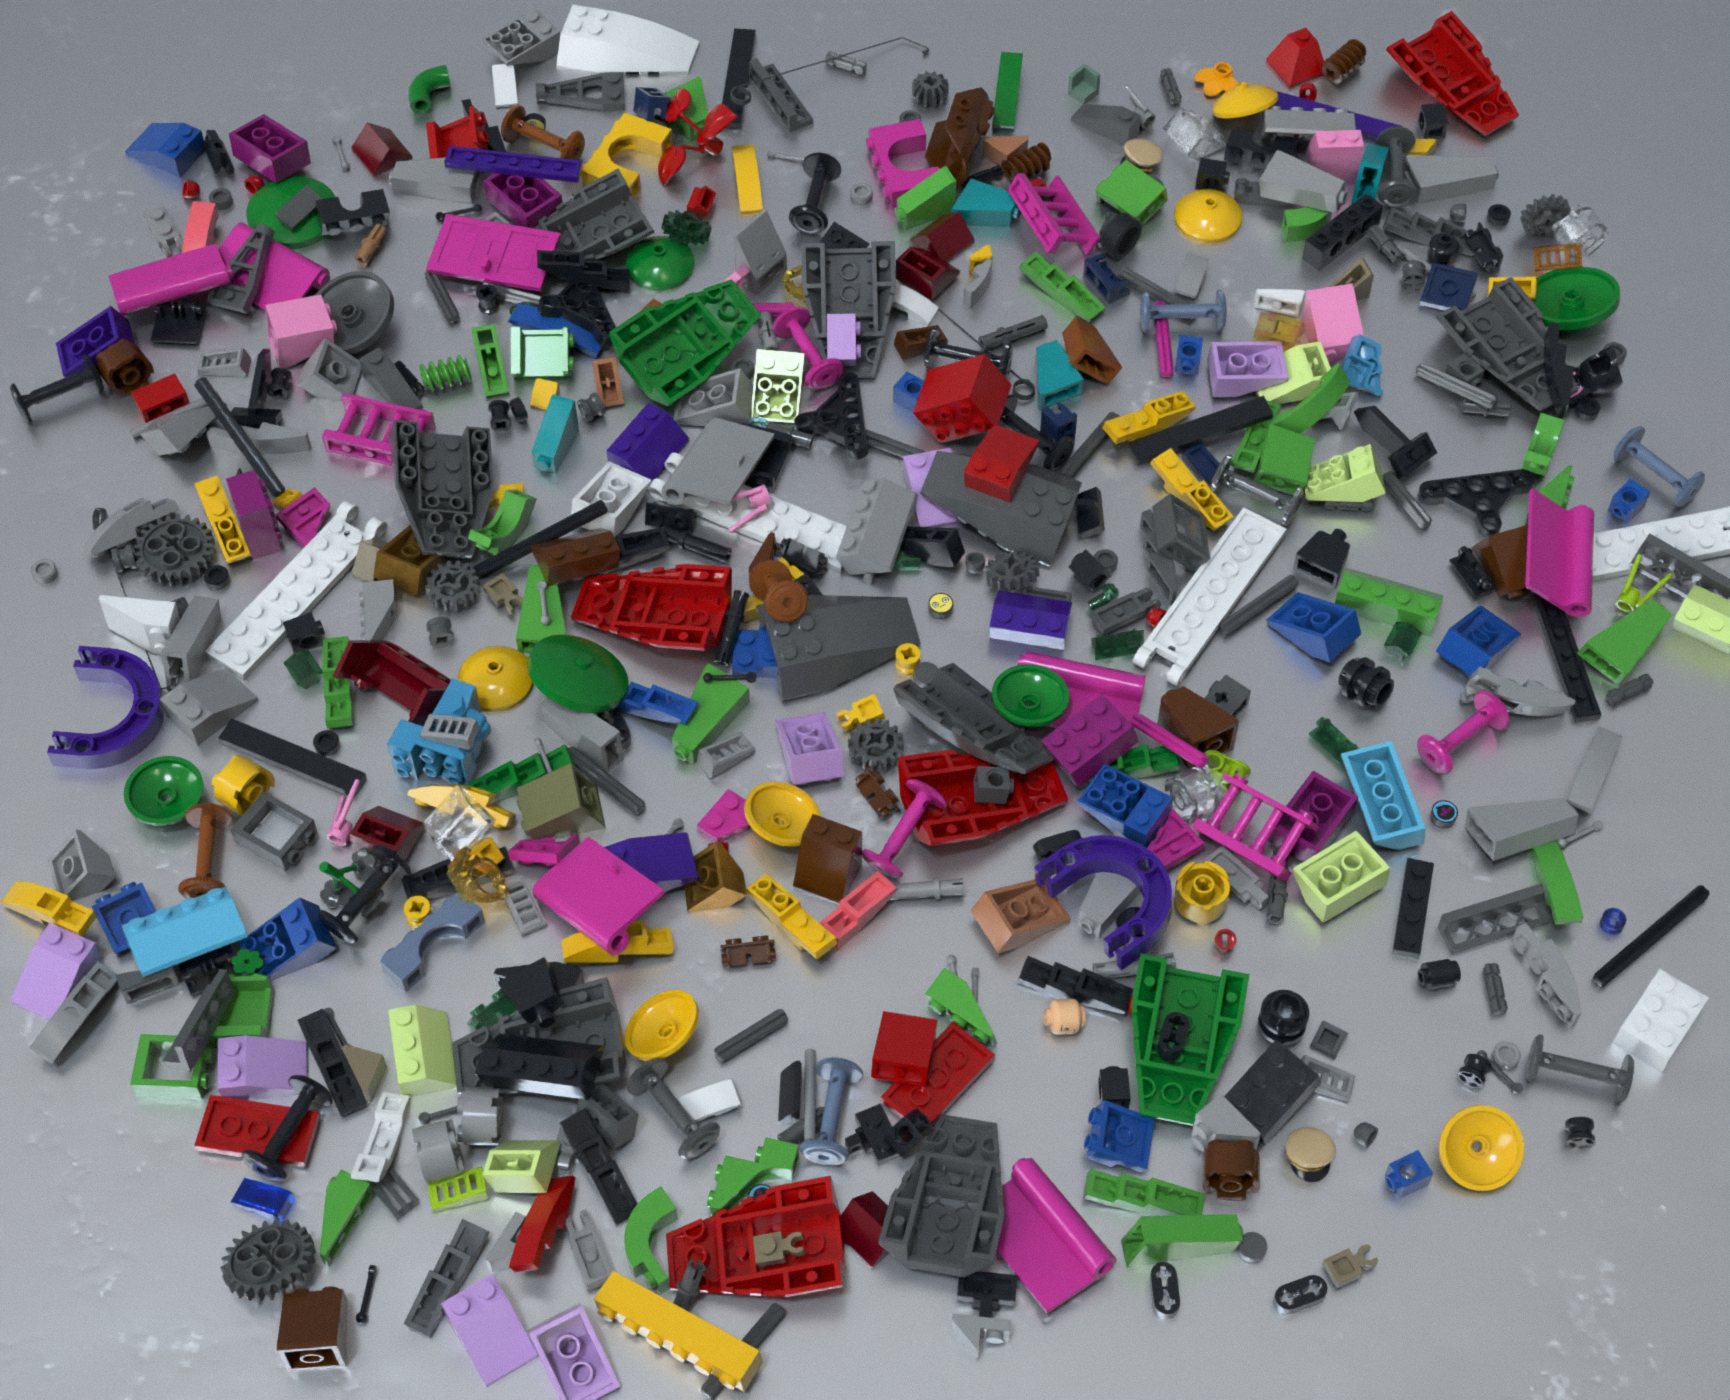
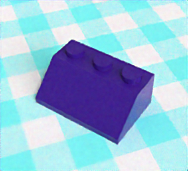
M647 403L606 450L608 462L610 461L651 479L652 482L666 469L664 463L670 454H679L689 442V437L668 412Z
M998 590L991 615L989 638L1064 650L1072 602Z

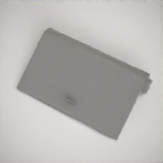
M720 418L710 419L663 486L661 491L663 498L672 505H679L688 494L730 505L775 438V434Z

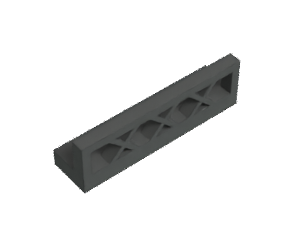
M757 58L749 61L750 78L752 81L770 77L768 73L773 75L780 74L773 63L763 67ZM782 75L775 76L773 79L768 78L755 82L757 88L789 132L813 124V118ZM797 115L803 116L805 119L797 121Z
M1650 533L1629 564L1630 567L1633 566L1638 554L1642 555L1643 553L1650 557L1654 566L1646 567L1639 563L1637 571L1656 582L1664 578L1661 569L1669 568L1673 570L1676 578L1668 580L1663 586L1684 598L1690 592L1685 589L1683 583L1685 581H1692L1697 586L1728 599L1730 597L1729 578Z
M1537 884L1442 914L1438 929L1451 954L1514 935L1516 928L1524 923L1530 929L1549 924L1551 919L1541 903L1545 892L1541 885ZM1535 907L1540 918L1532 920L1522 915L1524 910ZM1505 916L1517 920L1515 926L1506 927L1498 922L1500 918ZM1484 924L1491 927L1492 931L1490 934L1483 935L1475 932L1474 929L1476 925ZM1458 931L1468 935L1466 941L1455 944L1450 934Z
M219 969L212 983L207 984L162 1061L165 1069L191 1072L235 995L227 970Z

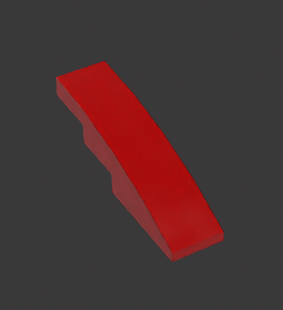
M573 1175L551 1178L547 1193H539L516 1240L509 1267L514 1272L539 1270L544 1250L552 1249L556 1230L564 1229L576 1180Z

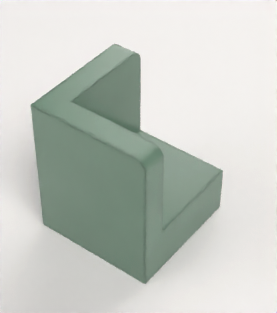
M1083 64L1070 74L1068 94L1082 104H1086L1099 94L1100 74Z

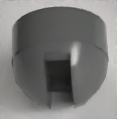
M1457 204L1451 207L1450 218L1453 221L1465 223L1466 204Z
M978 552L969 553L965 560L967 570L973 574L982 572L985 567V556Z
M1367 1122L1360 1123L1354 1129L1356 1141L1366 1148L1373 1143L1378 1134V1128Z

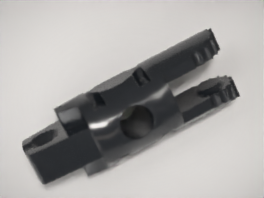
M207 130L203 146L214 174H220L222 167H224L227 174H233L234 167L224 142L219 138L215 130Z

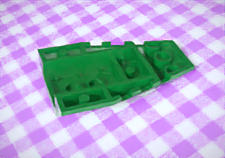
M731 279L704 288L703 291L692 292L682 298L671 299L655 307L654 305L647 307L611 330L609 336L619 363L646 396L669 407L709 378L760 318L761 314Z
M1141 953L1131 1003L1139 1115L1194 1126L1196 1113L1204 1108L1240 1030L1250 974L1222 969L1221 976L1219 977L1167 967L1168 958ZM1178 1012L1184 1014L1189 1020L1187 1037L1180 1058L1173 1061L1165 1060L1157 1052L1159 1037L1166 1016L1170 1013ZM1174 1024L1172 1030L1177 1031L1179 1025ZM1169 1041L1168 1048H1173L1174 1042Z

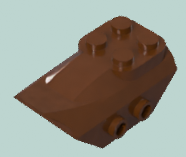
M982 87L955 94L947 120L936 122L924 156L931 168L938 166L940 169L947 166L956 180V190H959L967 179L970 155L977 148L981 135L985 136L990 127V124L987 122L995 112L993 101L989 100L988 94Z

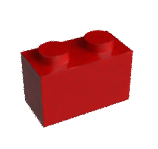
M175 373L131 392L135 406L145 423L190 403L187 393Z

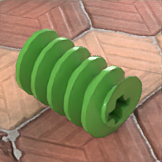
M457 355L456 362L451 357H447V365L444 364L442 359H439L437 367L433 362H429L428 369L423 364L419 366L425 391L426 387H429L432 392H435L436 384H438L441 390H444L445 382L452 388L454 380H457L459 385H462L464 377L469 383H472L466 356L465 360H463L461 355Z

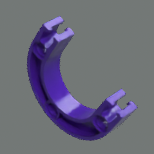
M79 646L78 654L81 661L75 660L73 665L79 681L112 683L123 686L134 694L133 705L128 715L118 725L100 733L84 734L53 731L52 739L55 746L49 745L47 754L53 767L103 769L119 765L141 753L158 734L165 715L160 698L163 697L162 690L153 670L136 655L113 648Z
M1111 835L1081 838L1065 845L1034 867L1035 881L1041 887L1045 885L1044 880L1047 882V894L1052 899L1079 879L1099 872L1122 875L1139 888L1144 898L1139 911L1129 921L1103 939L1104 953L1109 958H1112L1114 953L1116 954L1117 966L1121 971L1140 958L1141 953L1145 954L1160 941L1168 928L1172 914V887L1169 875L1158 857L1135 841ZM1136 934H1141V935H1144V936H1142V937H1135L1134 935H1136ZM1123 945H1127L1122 951L1119 949Z

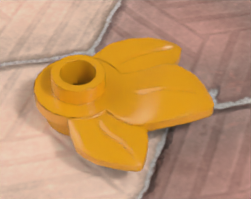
M1219 62L1213 68H1203L1194 75L1195 81L1204 84V93L1209 97L1218 96L1223 90L1226 92L1237 84V81L1233 78L1232 67L1225 62Z

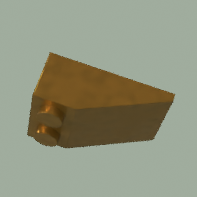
M409 525L377 551L373 577L379 580L393 579L396 587L403 589L407 593L417 595L427 585L425 578L431 577L430 570L437 571V564L442 565L447 556L423 555L413 529Z

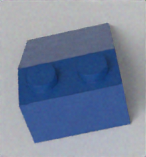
M151 123L129 146L125 153L128 156L181 178L205 152L203 146L204 138L201 130L185 123Z
M1299 592L1266 619L1269 626L1307 654L1327 662L1335 659L1362 634L1355 609Z
M1480 605L1449 628L1436 652L1442 655L1445 661L1453 663L1463 670L1464 674L1469 677L1479 666L1491 669L1522 633Z

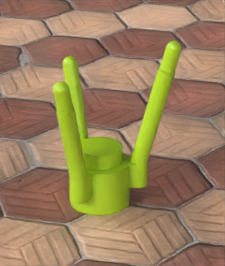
M1641 554L1637 555L1626 584L1615 602L1620 610L1631 613L1635 608L1644 605L1673 576L1671 573L1667 574L1645 596L1640 598V591L1631 587V584L1642 558Z

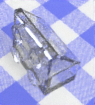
M1179 108L1163 127L1184 153L1197 161L1226 149V143L1222 140L1224 136L1218 130L1210 127L1212 123L1205 116L1201 115L1199 117L1191 109L1186 111Z
M458 784L423 823L433 843L454 862L462 859L465 856L464 852L477 843L497 820Z

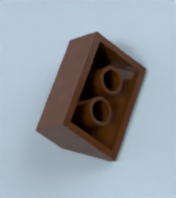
M604 528L531 545L533 555L548 586L616 569L619 565L620 548L612 531Z

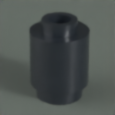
M1450 959L1422 963L1417 973L1419 983L1424 985L1427 990L1453 986L1455 982H1459L1461 979V971L1457 961H1451Z

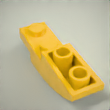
M1182 390L1145 402L1142 410L1105 421L1102 429L1115 444L1128 440L1131 442L1168 429L1194 411L1196 405Z
M1171 448L1152 459L1150 464L1165 481L1163 486L1165 490L1203 514L1206 527L1215 531L1233 519L1234 516L1216 494L1211 491L1204 480L1199 482Z
M218 475L194 483L226 563L229 564L251 556Z
M432 784L411 789L407 794L413 797L414 802L425 807L431 805L438 808L437 812L444 816L452 817V815L455 816L462 813L463 809H465L464 812L467 815L475 818L482 816L489 820L488 823L497 828L512 825L516 814L493 804L497 794L472 786Z
M767 873L746 888L748 894L764 914L799 950L803 951L805 949L814 958L818 959L837 945L836 937L803 910L800 901Z
M16 881L0 902L3 906L44 924L46 921L82 937L97 917L93 910L73 902L68 895L24 881Z
M645 920L633 921L626 928L629 935V943L626 949L618 955H610L584 934L578 932L561 941L564 963L618 962L619 955L673 954L674 944L671 928H646Z

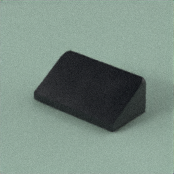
M800 1061L793 1062L780 1074L779 1123L795 1124L796 1119L800 1118L802 1063Z

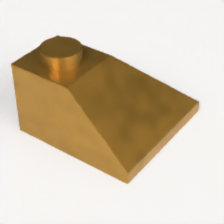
M714 842L694 856L699 880L684 885L687 911L696 912L730 907L747 895L744 873L721 842Z

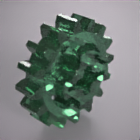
M675 210V213L669 211L668 215H664L661 229L664 230V234H670V239H677L678 243H685L686 245L693 243L697 246L698 243L705 244V241L708 242L712 227L709 226V222L703 221V217H696V214L693 212L684 211L680 213L678 210Z

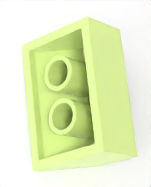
M1694 584L1674 618L1672 629L1730 655V600Z
M1355 831L1297 865L1292 871L1306 904L1324 923L1386 886L1390 867L1365 839Z
M419 1005L388 1010L398 1085L401 1094L412 1097L457 1088L447 1012Z

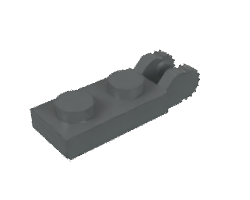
M1144 588L1090 612V618L1102 635H1105L1145 616L1152 608H1160L1162 604L1156 598L1142 604L1153 596V591L1150 588Z

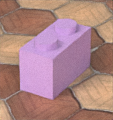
M827 314V358H837L842 362L843 366H856V359H861V344H856V336H860V321L856 322L855 314Z

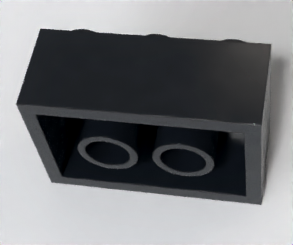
M1276 1039L1224 1097L1261 1133L1259 1140L1266 1145L1321 1084V1080L1315 1071Z

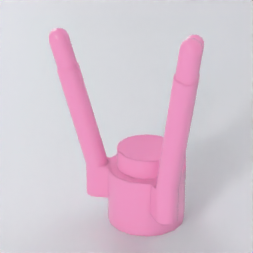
M764 484L747 491L738 492L734 500L747 497L751 507L756 506L757 508L729 529L730 532H734L757 514L767 510L766 504L770 503L771 499Z
M359 779L354 781L345 804V795L340 796L331 827L327 832V838L340 846H345L348 841L352 843L350 833L353 825L348 820H345L360 783Z

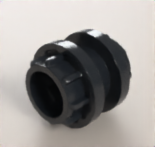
M1357 657L1348 661L1341 670L1338 684L1342 687V694L1349 699H1354L1357 696V703L1366 709L1371 707L1377 708L1385 704L1394 689V680L1390 678V671L1383 666L1375 668V662L1367 657L1361 659Z
M1277 990L1268 994L1262 1002L1258 1017V1028L1263 1037L1271 1043L1277 1039L1284 1046L1299 1041L1305 1033L1310 1012L1307 1002L1299 994L1290 990Z

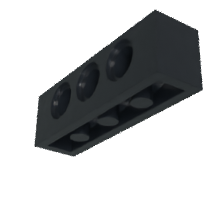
M1368 194L1363 195L1305 240L1302 259L1320 271L1363 238L1371 226L1380 224L1383 205Z

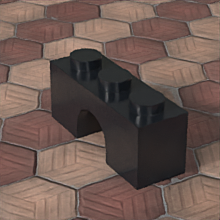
M1233 126L1226 143L1224 160L1265 170L1277 150L1295 157L1298 141L1276 136L1273 144L1260 146L1253 141V130Z
M384 190L362 192L360 196L361 207L353 211L343 208L339 197L316 200L315 213L321 234L337 235L345 231H360L363 228L374 227L376 224H381L382 226L389 224L390 210Z

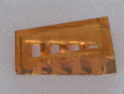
M1581 243L1533 247L1535 272L1582 267ZM1570 249H1574L1575 262H1570ZM1560 250L1565 251V263L1560 261ZM1555 251L1556 263L1551 264L1550 252ZM1542 252L1546 253V264L1541 262Z

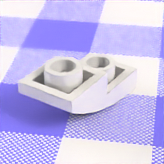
M733 1079L703 1087L677 1098L696 1123L712 1115L719 1116L742 1105Z

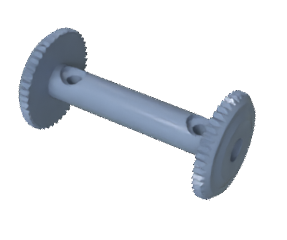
M1217 290L1216 303L1150 305L1149 293L1145 291L1141 295L1140 301L1141 328L1145 333H1148L1150 319L1215 317L1217 330L1222 331L1225 327L1227 316L1225 293L1222 290Z
M1639 426L1631 429L1616 446L1614 460L1620 462L1631 454L1679 491L1674 498L1673 505L1675 507L1685 506L1703 486L1705 474L1697 472L1688 480L1640 443L1645 434V428Z
M830 1057L819 1061L815 1066L817 1074L829 1081L819 1139L803 1142L800 1151L805 1158L814 1163L833 1166L846 1162L850 1155L847 1148L835 1143L845 1084H854L862 1080L864 1074L856 1063L843 1058Z

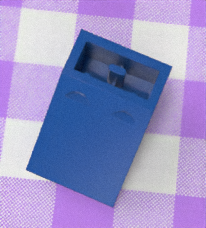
M1104 763L1077 803L1114 834L1118 831L1126 838L1147 848L1151 841L1155 840L1156 833L1160 827H1163L1167 822L1169 813L1172 811L1173 797Z
M299 897L250 933L247 938L238 942L240 949L259 952V958L263 960L264 965L261 969L255 970L254 974L268 976L270 981H274L316 964L336 949L330 931L319 920V912L321 911L319 905Z

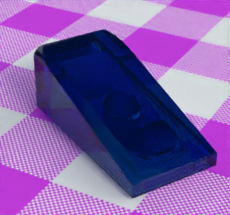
M244 1178L232 1198L231 1204L273 1221L278 1218L279 1223L282 1224L295 1198L292 1192L283 1188Z

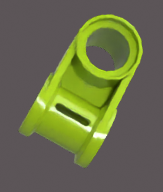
M1208 750L1204 753L1208 756V761L1204 768H1198V776L1202 781L1221 788L1225 792L1228 791L1231 784L1222 778L1224 773L1231 777L1234 774H1238L1243 778L1248 777L1251 773V769L1244 762L1232 759L1215 750Z

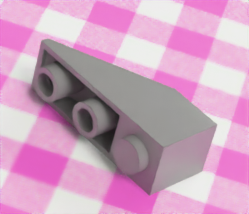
M393 579L363 582V592L359 593L361 608L364 607V613H360L361 628L365 629V633L360 634V640L382 641L397 616V592Z

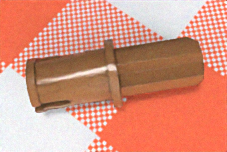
M376 224L369 236L362 240L363 244L354 257L358 264L368 265L372 255L379 250V243L387 231L381 224Z

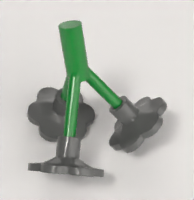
M360 848L358 852L352 854L353 863L351 866L338 869L326 861L320 864V871L333 878V880H329L324 884V889L320 892V898L326 901L327 907L332 909L338 906L344 907L350 898L354 896V892L356 893L359 890L358 887L344 877V873L353 871L363 881H366L377 868V857L370 853L367 848ZM380 889L361 911L363 917H366L377 907L385 894L383 893L384 890Z

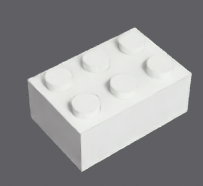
M1659 969L1621 1026L1613 1043L1658 1071L1663 1072L1699 1017L1709 998Z

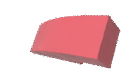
M193 201L186 225L182 253L214 243L215 237L213 232L219 217L215 203Z
M879 871L840 900L839 907L819 922L836 937L837 945L834 948L837 951L851 940L895 893L897 887Z

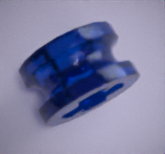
M1609 908L1602 914L1599 925L1604 933L1618 935L1624 929L1627 919L1621 910ZM1611 918L1616 919L1615 925L1610 924Z

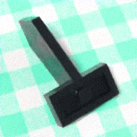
M263 349L258 354L248 408L234 407L231 411L232 415L241 425H261L262 422L277 425L282 419V409H264L268 394L267 387L271 381L270 349Z
M1375 405L1358 408L1354 411L1363 431L1391 453L1387 458L1398 478H1404L1438 453L1427 432L1420 433L1410 440Z
M1097 487L1077 495L1067 521L1078 523V534L1083 539L1105 531L1101 491Z

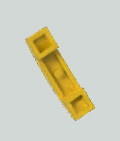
M754 144L731 146L740 214L760 213L763 210Z

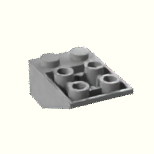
M533 8L482 39V42L509 66L546 61L558 54L561 34L536 8Z
M766 209L754 215L744 227L739 228L733 235L735 271L742 265H745L750 270L744 277L747 281L742 287L756 296L787 270V253Z
M209 406L156 418L140 435L158 456L166 454L170 456L176 452L183 453L191 446L189 442L194 437L198 438L207 430L205 426L218 419Z

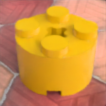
M237 754L231 758L230 762L221 772L214 775L211 784L214 787L215 799L242 816L263 791L268 793L270 786L274 788L275 778L267 769L247 757Z
M1210 861L1196 864L1191 862L1184 866L1177 876L1174 907L1183 917L1204 926L1218 919L1226 909L1230 893L1229 877L1226 871Z

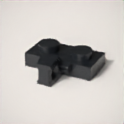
M881 1103L855 1114L859 1127L855 1129V1134L845 1138V1146L849 1154L864 1149L865 1153L872 1152L878 1166L900 1157L883 1135L892 1125Z
M977 1271L966 1277L959 1276L957 1301L973 1302L972 1309H979L980 1317L991 1318V1311H998L999 1305L1015 1306L1017 1275Z

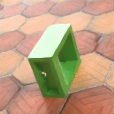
M140 1034L130 1086L136 1097L202 1099L204 1089L209 1087L210 1075L208 1067L214 1061V1048L210 1046L208 1041L194 1065L191 1081L151 1079L156 1051H169L177 1035Z

